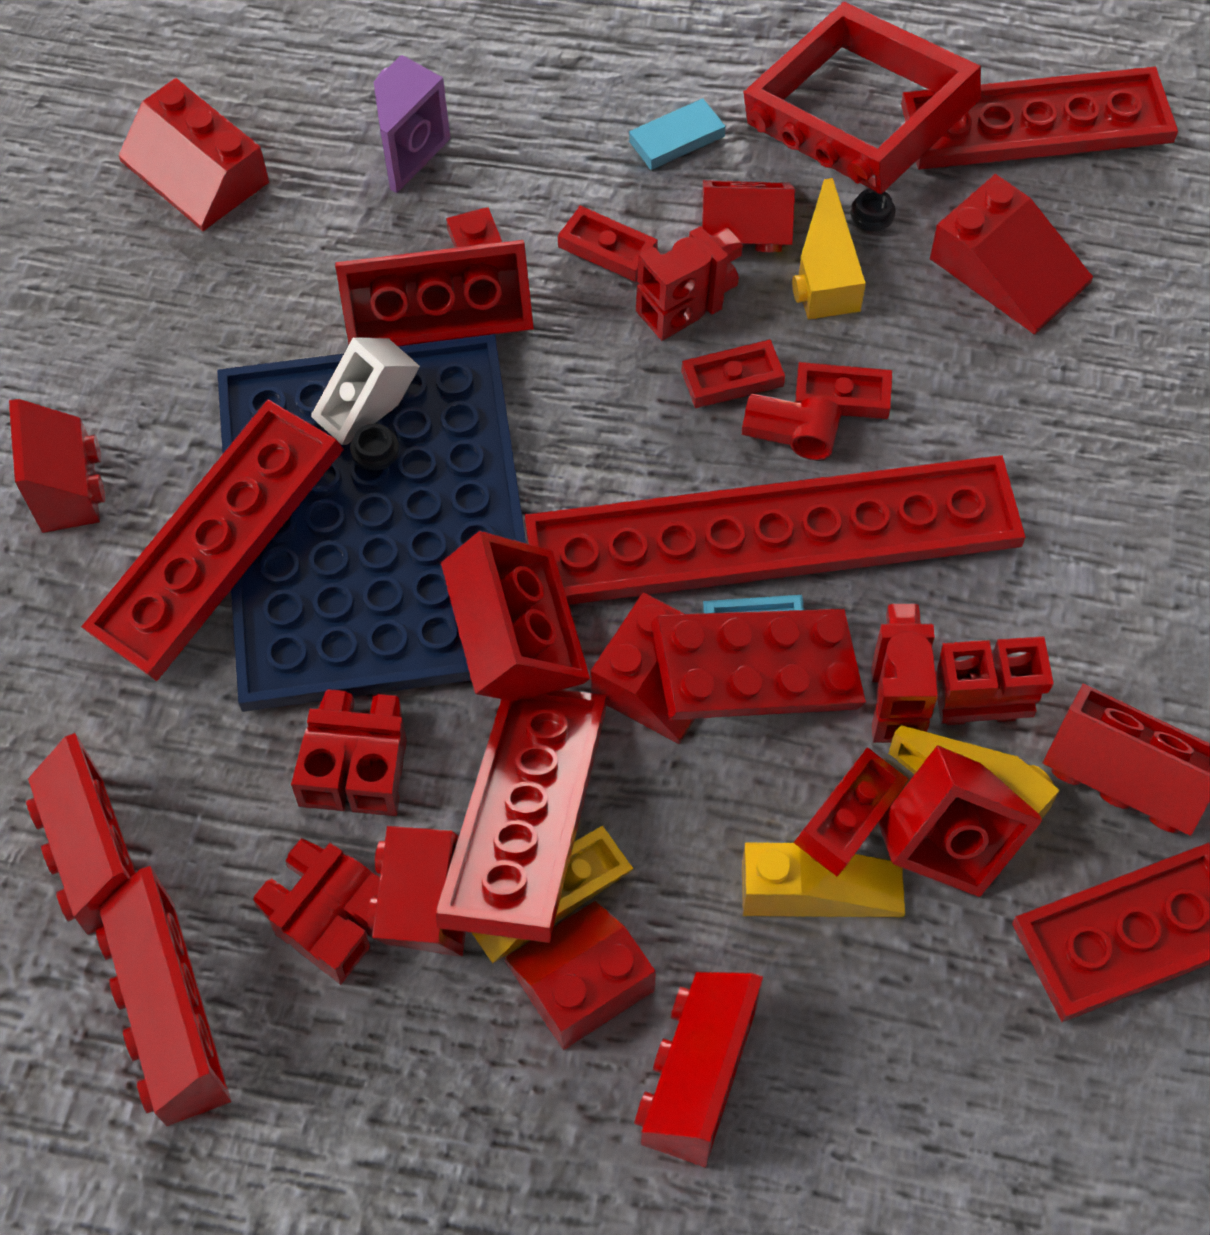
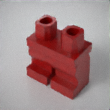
M700 226L690 231L689 237L678 240L672 250L663 255L655 247L639 254L637 275L639 285H637L636 312L661 341L698 321L704 316L706 310L711 315L722 310L724 293L738 286L739 275L731 262L742 256L743 245L741 241L728 228L710 236Z
M918 604L888 605L886 612L887 624H881L871 666L872 682H879L876 692L877 703L872 720L873 743H892L894 732L901 725L925 732L929 728L930 718H932L938 697L932 649L935 634L934 624H921Z
M1044 636L997 639L993 653L990 640L943 643L937 671H935L941 724H946L947 726L963 725L966 722L996 720L997 722L1016 721L1019 718H1034L1037 712L1036 703H1039L1042 694L1049 693L1054 685ZM1027 652L1020 656L1007 657V655L1012 653ZM962 656H974L967 660H954Z
M326 690L319 709H309L308 727L303 736L291 781L298 807L344 811L346 798L348 797L351 812L397 816L400 799L398 790L407 744L399 697L378 694L373 696L370 714L353 712L355 702L352 694L341 690Z
M302 838L288 853L285 860L287 867L301 876V879L289 891L271 878L254 895L253 901L261 913L269 920L277 937L287 944L289 943L296 951L341 985L370 948L367 935L372 938L373 929L368 927V906L371 897L378 896L380 877L354 858L343 854V851L331 842L323 849Z

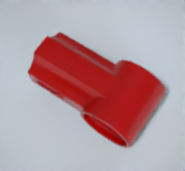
M751 393L745 409L742 435L787 444L791 446V449L797 455L803 458L823 460L830 457L833 451L842 415L841 408L832 400L823 397H809L801 403Z

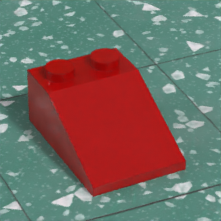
M997 174L989 178L937 224L930 260L1034 335L1092 282L1093 276L1034 201Z

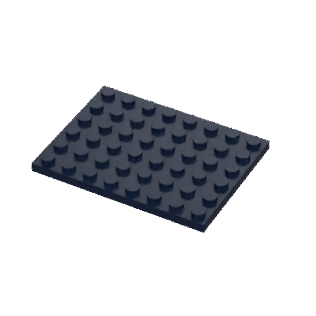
M495 334L398 346L420 367L399 405L375 423L387 427L396 435L399 443V455L395 462L382 470H366L354 462L350 450L351 442L347 445H341L344 449L231 589L238 704L242 712L322 701L328 689L346 691L355 697L471 681L441 562L479 531L526 543ZM344 353L217 369L222 454L267 400L272 401L330 435L311 417V414Z

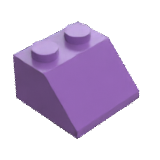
M400 55L388 68H384L374 81L390 190L398 193L450 140L443 77L403 55Z

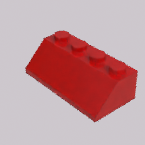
M524 240L335 262L348 345L352 338L390 339L397 346L534 329Z
M151 866L139 869L99 907L104 926L96 929V936L105 960L112 958L117 976L109 978V984L118 1009L126 1008L131 1026L123 1029V1037L132 1061L140 1059L145 1078L137 1081V1089L143 1108L147 1114L154 1112L166 1126H170L232 1101L174 902Z

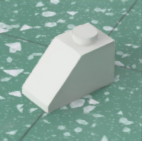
M352 338L311 417L333 438L337 439L341 445H347L361 427L376 423L399 405L420 366L390 339Z

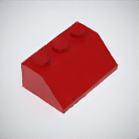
M174 78L141 102L118 155L120 161L202 231L209 228L270 183L261 146L177 78Z
M479 531L441 562L476 695L518 701L582 685L590 680L552 550Z
M1084 683L1082 684L1042 764L1052 768V774L1066 783L1072 785L1083 783L1099 791L1101 798L1115 807L1121 809L1132 807L1149 815V820L1164 831L1170 833L1181 831L1191 836L1210 802V743Z
M76 733L65 736L28 778L34 798L26 800V805L37 830L45 829L49 843L41 845V850L51 874L59 873L64 889L57 891L56 896L62 913L68 922L76 919L88 935L104 926L99 907L128 881L136 871L102 775Z
M696 972L690 989L680 987L671 1013V1019L679 1021L673 1041L665 1038L662 1039L653 1065V1071L661 1073L654 1094L647 1091L644 1092L634 1121L635 1125L643 1127L641 1132L642 1146L706 1168L757 1011L763 976L754 973Z

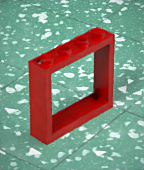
M843 1L743 91L747 124L756 128L758 132H764L783 142L788 148L798 150L817 160L822 166L832 168L851 178L855 183H860L882 194L981 100V66ZM841 48L936 93L878 148L784 101Z

